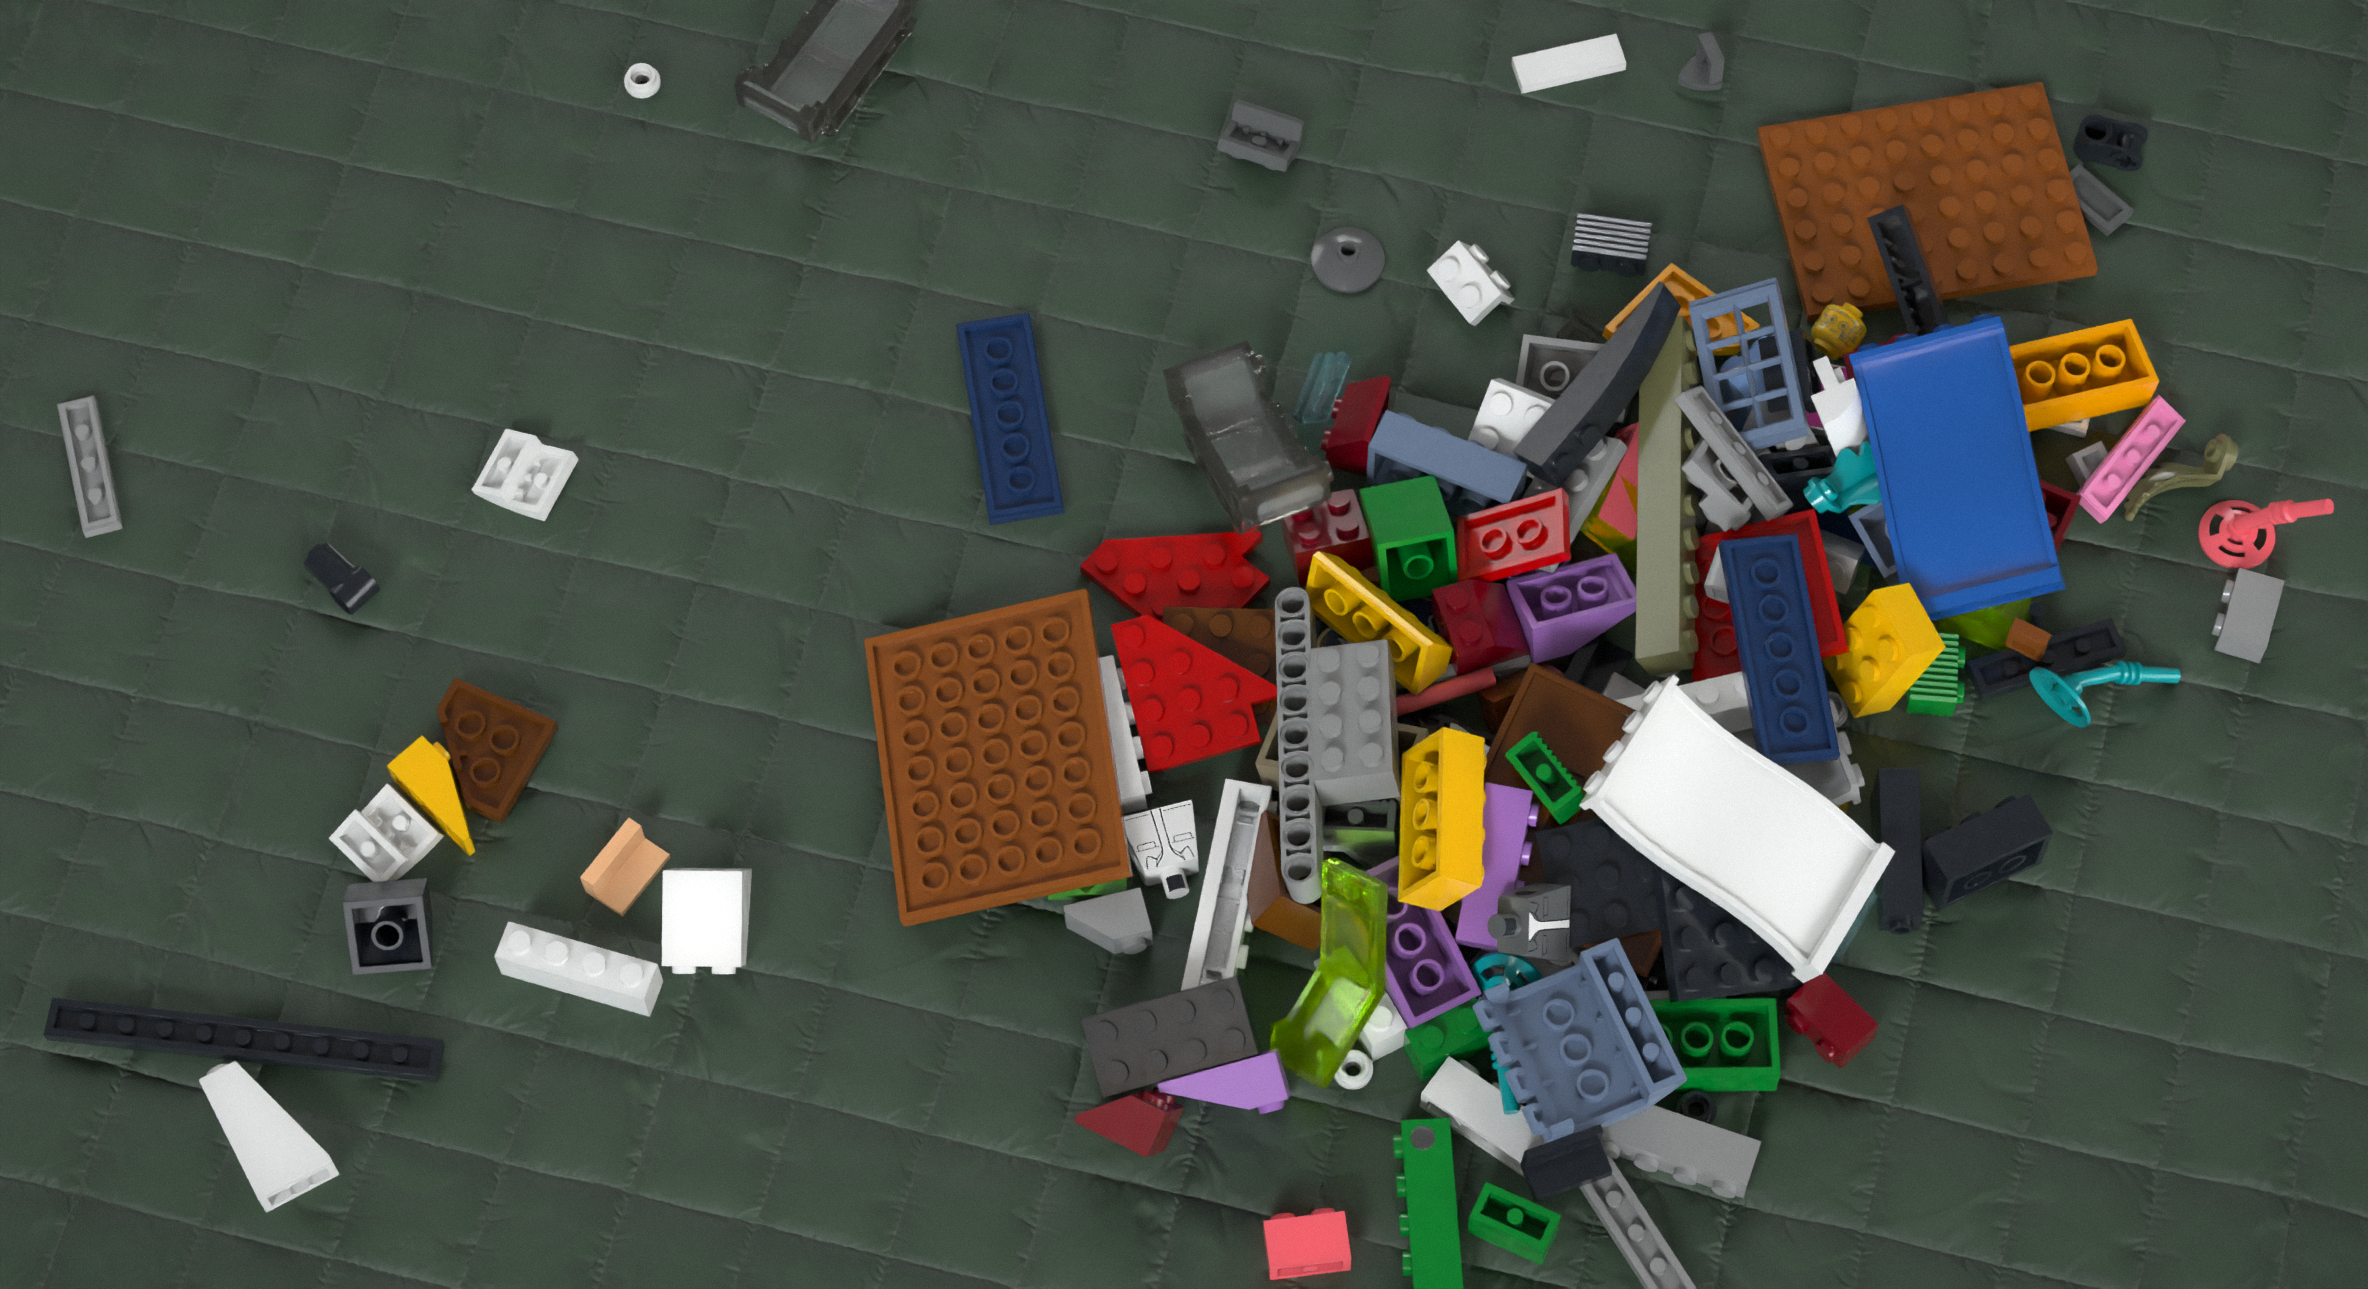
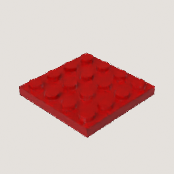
M1815 508L1774 518L1770 521L1766 520L1741 526L1736 531L1729 529L1726 532L1721 531L1699 537V548L1695 550V563L1699 570V582L1695 584V597L1699 606V615L1695 618V632L1698 637L1699 649L1698 652H1695L1694 668L1691 669L1694 682L1742 671L1730 606L1727 603L1707 597L1704 588L1717 546L1721 540L1797 533L1821 659L1849 652Z

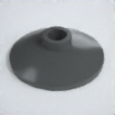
M1341 227L1325 233L1316 242L1312 250L1311 265L1317 279L1329 289L1343 293H1354L1369 288L1380 278L1385 265V254L1380 242L1369 232L1355 227ZM1350 251L1354 254L1351 256H1345L1342 253Z

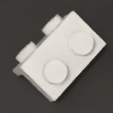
M1458 240L1427 269V272L1468 323L1476 326L1501 301L1510 304L1514 297L1508 291L1511 287L1508 280L1499 271L1495 270L1493 272L1486 264L1489 261L1486 253L1476 244L1470 246Z

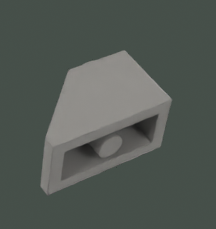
M1140 887L1063 906L1065 923L1068 929L1114 954L1121 952L1136 954L1145 950L1147 946L1153 945L1152 929Z

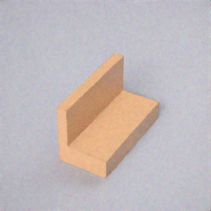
M628 818L580 878L586 893L623 917L670 859V854L646 839L641 825Z

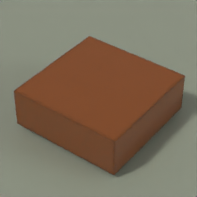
M2016 617L2010 627L2005 645L2033 660L2041 661L2052 634Z

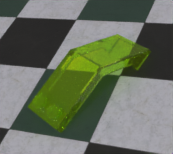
M1335 857L1322 861L1320 964L1287 1018L1270 1024V1050L1279 1049L1283 1067L1321 1089L1329 1086L1385 994L1388 884Z

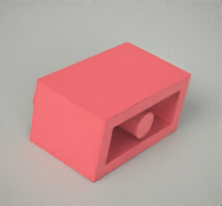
M1321 1208L1312 1211L1311 1215L1295 1217L1292 1213H1280L1272 1216L1271 1220L1263 1221V1234L1270 1280L1351 1270V1252L1345 1211L1335 1212L1333 1208Z

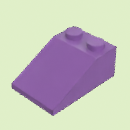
M1616 553L1556 568L1554 573L1544 571L1507 581V593L1530 648L1529 655L1534 664L1572 654L1636 611V588Z
M1278 1048L1261 1052L1252 1057L1164 1080L1157 1084L1159 1092L1248 1110L1258 1107L1259 1114L1282 1109L1284 1106L1283 1100L1288 1099L1291 1095Z

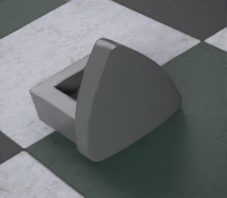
M1712 32L1698 35L1696 56L1692 57L1682 68L1678 76V85L1701 91L1722 88L1725 58Z

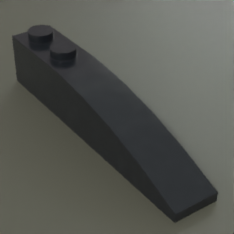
M1902 204L1868 217L1869 225L1908 333L1916 332L1918 336L1933 333V329L1938 326L1950 324L1910 209Z
M1660 281L1515 447L1513 450L1514 454L1522 463L1527 464V470L1531 474L1559 489L1609 431L1629 404L1654 364L1681 308L1664 283Z

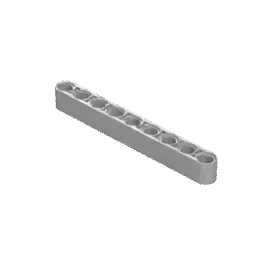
M1289 587L1281 591L1275 600L1281 871L1291 898L1298 903L1308 904L1320 898L1324 890L1322 804L1314 783L1310 677V649L1317 648V625L1308 593L1299 587ZM1305 774L1302 777L1295 778L1298 775ZM1305 808L1302 811L1296 812L1298 809ZM1307 842L1304 845L1296 846L1299 843ZM1303 876H1308L1307 878H1305V879H1303V880H1298L1299 878H1301V877H1303Z

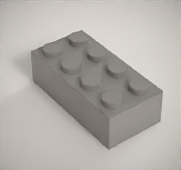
M1388 640L1310 649L1313 774L1322 806L1401 797L1395 663Z

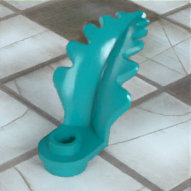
M1867 441L1862 442L1858 455L1849 448L1842 449L1837 456L1830 475L1824 479L1812 477L1808 481L1809 485L1803 489V493L1809 503L1821 514L1827 510L1840 514L1851 505H1876L1880 503L1882 499L1870 443Z

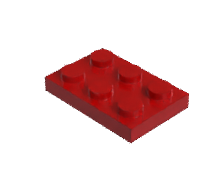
M1563 488L1457 517L1458 582L1467 579L1491 582L1571 560L1569 496Z

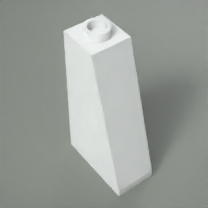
M236 1061L230 1064L217 1065L210 1069L206 1076L199 1079L266 1213L340 1175L329 1154Z

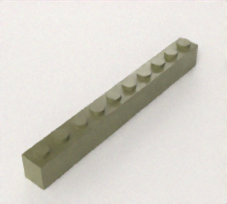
M1683 316L1676 317L1661 351L1639 387L1635 659L1650 676L1694 668L1695 652H1698L1699 649L1698 637L1695 632V618L1699 615V606L1695 597V584L1699 582V570L1695 563V550L1699 548L1696 516L1699 515L1700 506L1696 496V486L1688 480L1686 473L1681 468L1700 437L1698 430L1675 402V399L1682 392L1697 387V383L1701 380V374L1697 364V346L1694 331Z

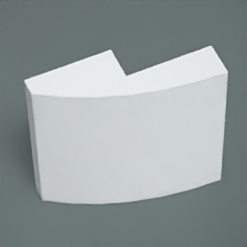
M505 429L472 491L474 494L496 505L545 521L579 459L573 451L542 444L535 435Z
M387 783L362 812L355 809L329 839L373 882L395 881L402 877L427 855L444 835L398 790Z

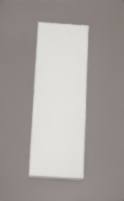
M1617 34L1512 57V67L1521 94L1626 70L1627 64Z

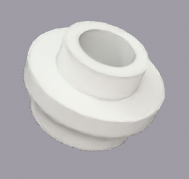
M637 63L629 68L624 78V84L631 96L647 98L659 90L661 80L655 68L646 63ZM641 81H647L645 84H638Z
M1347 1050L1335 1059L1333 1075L1337 1083L1342 1087L1351 1090L1360 1089L1371 1080L1373 1064L1365 1053L1359 1050ZM1350 1066H1356L1360 1069V1073L1356 1076H1350L1345 1070Z

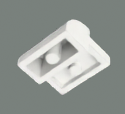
M1825 356L1813 361L1824 391L1812 395L1811 398L1836 458L1839 452L1845 448L1851 449L1858 455L1861 443L1864 441L1870 442L1860 393L1854 378L1846 381L1841 368L1838 367L1833 370L1828 357Z

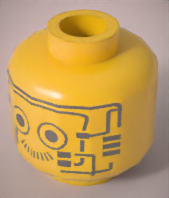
M1844 303L1843 306L1828 305L1811 329L1815 349L1832 360H1837L1838 357L1843 358V354L1852 352L1867 332V328L1861 320L1863 313L1849 303Z

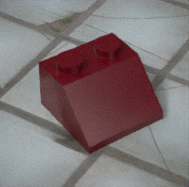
M1382 376L1347 384L1343 398L1336 397L1331 418L1335 419L1332 429H1325L1320 450L1326 451L1325 466L1367 477L1368 446L1385 411H1390L1392 378Z
M1467 579L1432 590L1431 611L1441 637L1453 648L1450 660L1457 676L1530 654V648L1503 584Z
M1154 1087L1153 1091L1145 1090L1080 1113L1074 1122L1144 1157H1149L1166 1150L1184 1106L1175 1103V1095L1159 1092L1158 1087Z

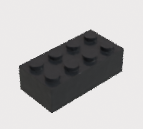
M1241 975L1081 1019L1102 1097L1252 1057L1262 1052Z

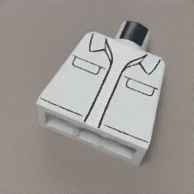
M1188 800L1125 816L1124 822L1129 854L1144 884L1151 886L1163 883L1166 897L1169 899L1180 898L1188 894L1189 887L1186 876L1199 872L1192 801Z

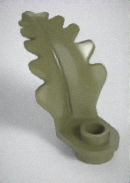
M2219 434L2215 439H2211L2208 442L2204 451L2205 460L2202 467L2163 462L2160 464V469L2148 468L2143 474L2146 478L2139 479L2134 485L2135 488L2131 489L2126 495L2129 501L2124 503V508L2126 509L2125 520L2132 521L2141 506L2151 497L2161 492L2179 487L2210 486L2221 480L2224 471L2231 469L2237 459L2238 444L2232 441L2230 436Z

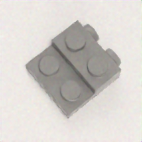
M1701 437L1681 469L1686 473L1688 480L1694 486L1701 488L1705 492L1698 505L1703 509L1708 520L1718 524L1725 532L1730 527L1736 531L1751 517L1750 511L1755 507V504L1705 439Z

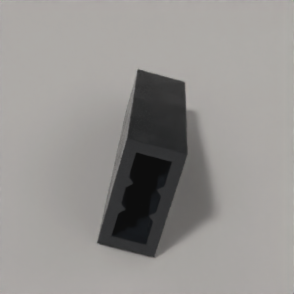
M1879 768L1870 797L1872 839L1878 844L1886 843L1896 852L1876 883L1879 931H1890V933L1895 935H1905L1913 932V930H1919L1923 918L1919 768Z

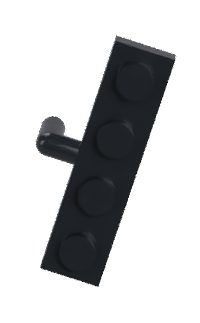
M2041 603L2031 604L2025 621L2040 628L2045 612L2044 606ZM2109 618L2051 636L2041 661L2033 660L2013 649H2007L1968 661L1966 670L1980 701L2032 686L2029 673L2034 667L2050 670L2062 677L2124 658L2127 650L2113 619Z

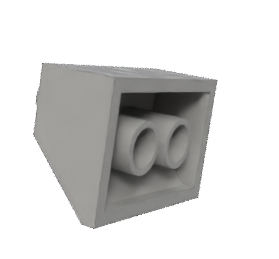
M1523 334L1516 384L1557 400L1605 344ZM1632 399L1615 423H1625Z

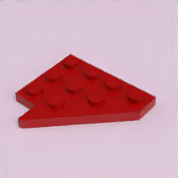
M1259 531L1105 540L1080 565V572L1136 617L1148 614L1162 623L1163 607L1247 609L1270 586V578L1245 559L1263 541V534Z
M1148 614L1111 625L1150 774L1263 743L1253 706L1277 699L1276 685Z

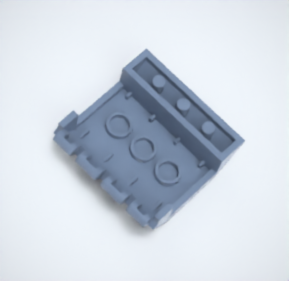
M1618 938L1580 952L1579 964L1509 992L1510 989L1506 982L1485 990L1483 996L1472 1006L1483 1031L1493 1032L1487 1039L1500 1067H1510V1070L1505 1072L1504 1075L1517 1102L1527 1103V1106L1523 1107L1521 1111L1532 1134L1542 1135L1545 1142H1551L1599 1124L1604 1128L1646 1111L1687 1081V1077Z

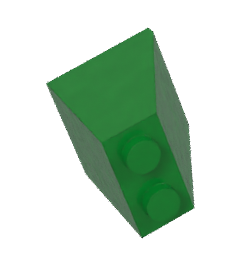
M1435 475L1359 489L1362 514L1371 536L1373 563L1381 590L1385 591L1392 600L1399 602L1432 595V590L1458 582L1454 530Z

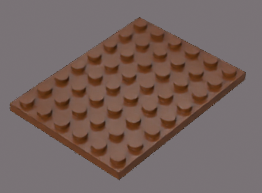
M2042 82L1758 127L1757 139L1806 322L1817 321L1824 309L1831 304L1843 306L1844 303H1849L1862 313L1899 307L1867 218L1902 204L1910 209L1942 300L2095 276L2097 273V262Z
M1086 588L864 639L900 922L904 927L1133 877L1091 598Z

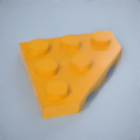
M1671 263L1605 326L1602 336L1609 340L1659 281L1666 285L1681 306L1677 317L1683 316L1692 329L1689 302L1712 296L1716 293ZM1733 312L1706 319L1711 342L1738 334ZM1741 312L1745 332L1760 327V324ZM1740 342L1712 350L1713 356L1736 355L1741 350Z

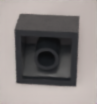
M428 878L349 884L343 900V909L353 975L432 969V908Z

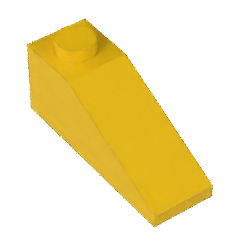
M421 736L387 765L393 781L470 857L475 852L455 778L448 763L452 758L441 744L435 742L432 745Z

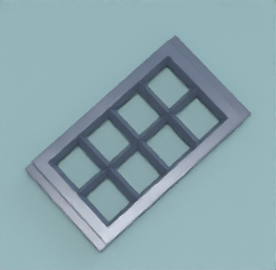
M1770 278L1689 302V311L1706 392L1724 415L1725 412L1748 405L1753 406L1757 427L1738 432L1750 449L1755 451L1808 436L1809 426L1777 278ZM1768 302L1772 325L1745 332L1741 309ZM1733 312L1738 334L1711 342L1706 319ZM1774 333L1779 355L1751 363L1747 340ZM1740 342L1744 365L1717 373L1712 350ZM1781 364L1785 386L1758 394L1753 371ZM1746 373L1750 396L1723 404L1719 381ZM1787 395L1792 418L1764 425L1759 402Z

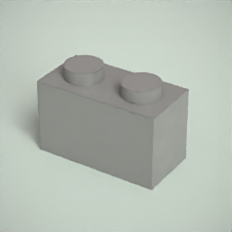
M2242 568L2238 569L2234 581L2226 580L2220 599L2221 602L2227 603L2224 614L2217 613L2211 632L2212 635L2218 636L2215 651L2260 663L2268 645L2284 580Z

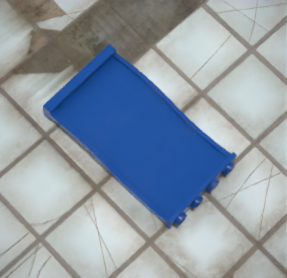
M1992 314L1976 316L1970 320L1971 323L1958 327L1955 324L1941 325L1934 328L1933 333L1919 337L1917 334L1902 335L1895 339V343L1880 346L1878 343L1867 344L1859 347L1857 353L1849 354L1861 397L1900 584H1911L1931 621L2066 589L2041 489L2005 324L2000 316L1994 317Z

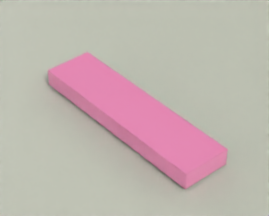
M2160 395L2153 398L2076 493V495L2081 496L2079 504L2100 524L2106 521L2186 420Z

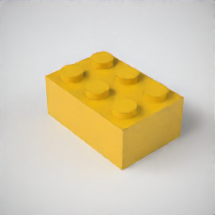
M1905 583L1873 590L1843 625L1849 652L1823 658L1822 661L1853 717L1857 718L1890 710L1946 646L1911 584Z

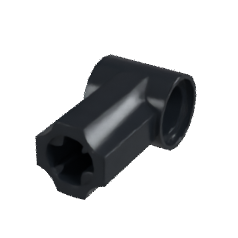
M328 542L316 545L308 552V557L303 563L306 570L329 590L334 601L349 615H353L380 591L377 582L364 568L359 565L354 567Z

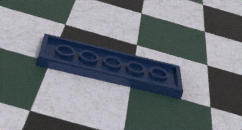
M1030 313L956 324L989 524L994 525L1064 514Z
M1797 533L1721 540L1718 545L1757 752L1779 766L1837 760L1840 757Z

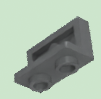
M1237 100L1234 104L1232 119L1219 138L1217 150L1230 154L1237 159H1246L1261 164L1270 170L1286 172L1299 152L1305 123L1301 119L1243 100Z

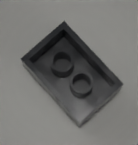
M2030 794L2018 799L2015 796L2007 797L2000 801L1994 807V810L1983 815L1981 812L1972 813L1965 817L1959 826L1948 831L1946 828L1937 829L1925 838L1921 850L1922 884L1937 911L2042 863L2053 832Z

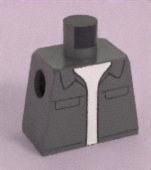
M1536 882L1500 894L1497 914L1492 915L1487 924L1489 934L1497 939V950L1501 953L1528 958L1569 962L1571 885Z

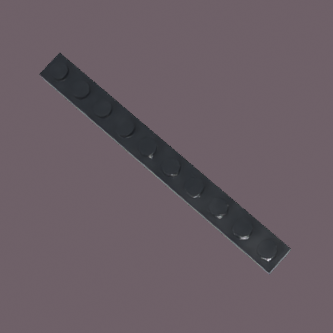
M52 998L43 1034L49 1041L437 1083L445 1048L442 1039Z

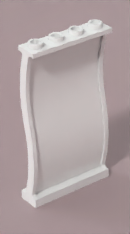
M1674 674L1661 683L1654 681L1641 697V700L1645 703L1640 711H1634L1622 726L1626 733L1621 741L1616 740L1605 752L1603 760L1606 761V764L1601 772L1597 770L1584 785L1583 790L1587 794L1579 806L1584 810L1592 809L1616 833L1652 862L1750 927L1794 967L1791 974L1801 982L1805 983L1823 974L1896 851L1884 842L1876 843L1830 800L1798 777L1744 744L1720 726L1676 685L1679 678Z

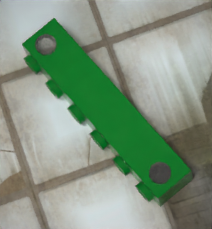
M1450 1118L1401 1120L1400 1134L1393 1135L1394 1159H1402L1403 1173H1396L1397 1198L1405 1197L1406 1212H1399L1400 1237L1408 1236L1409 1251H1402L1403 1276L1411 1275L1412 1289H1463Z

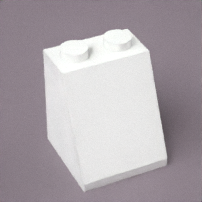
M671 868L663 870L662 966H672V973L694 974L696 973V966L712 967V974H736V967L746 965L752 869Z

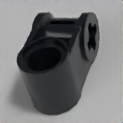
M2089 115L2080 124L2073 142V150L2082 160L2112 166L2122 171H2135L2142 166L2143 158L2140 154L2142 144L2148 139V131L2145 127L2136 123H2126L2101 115Z

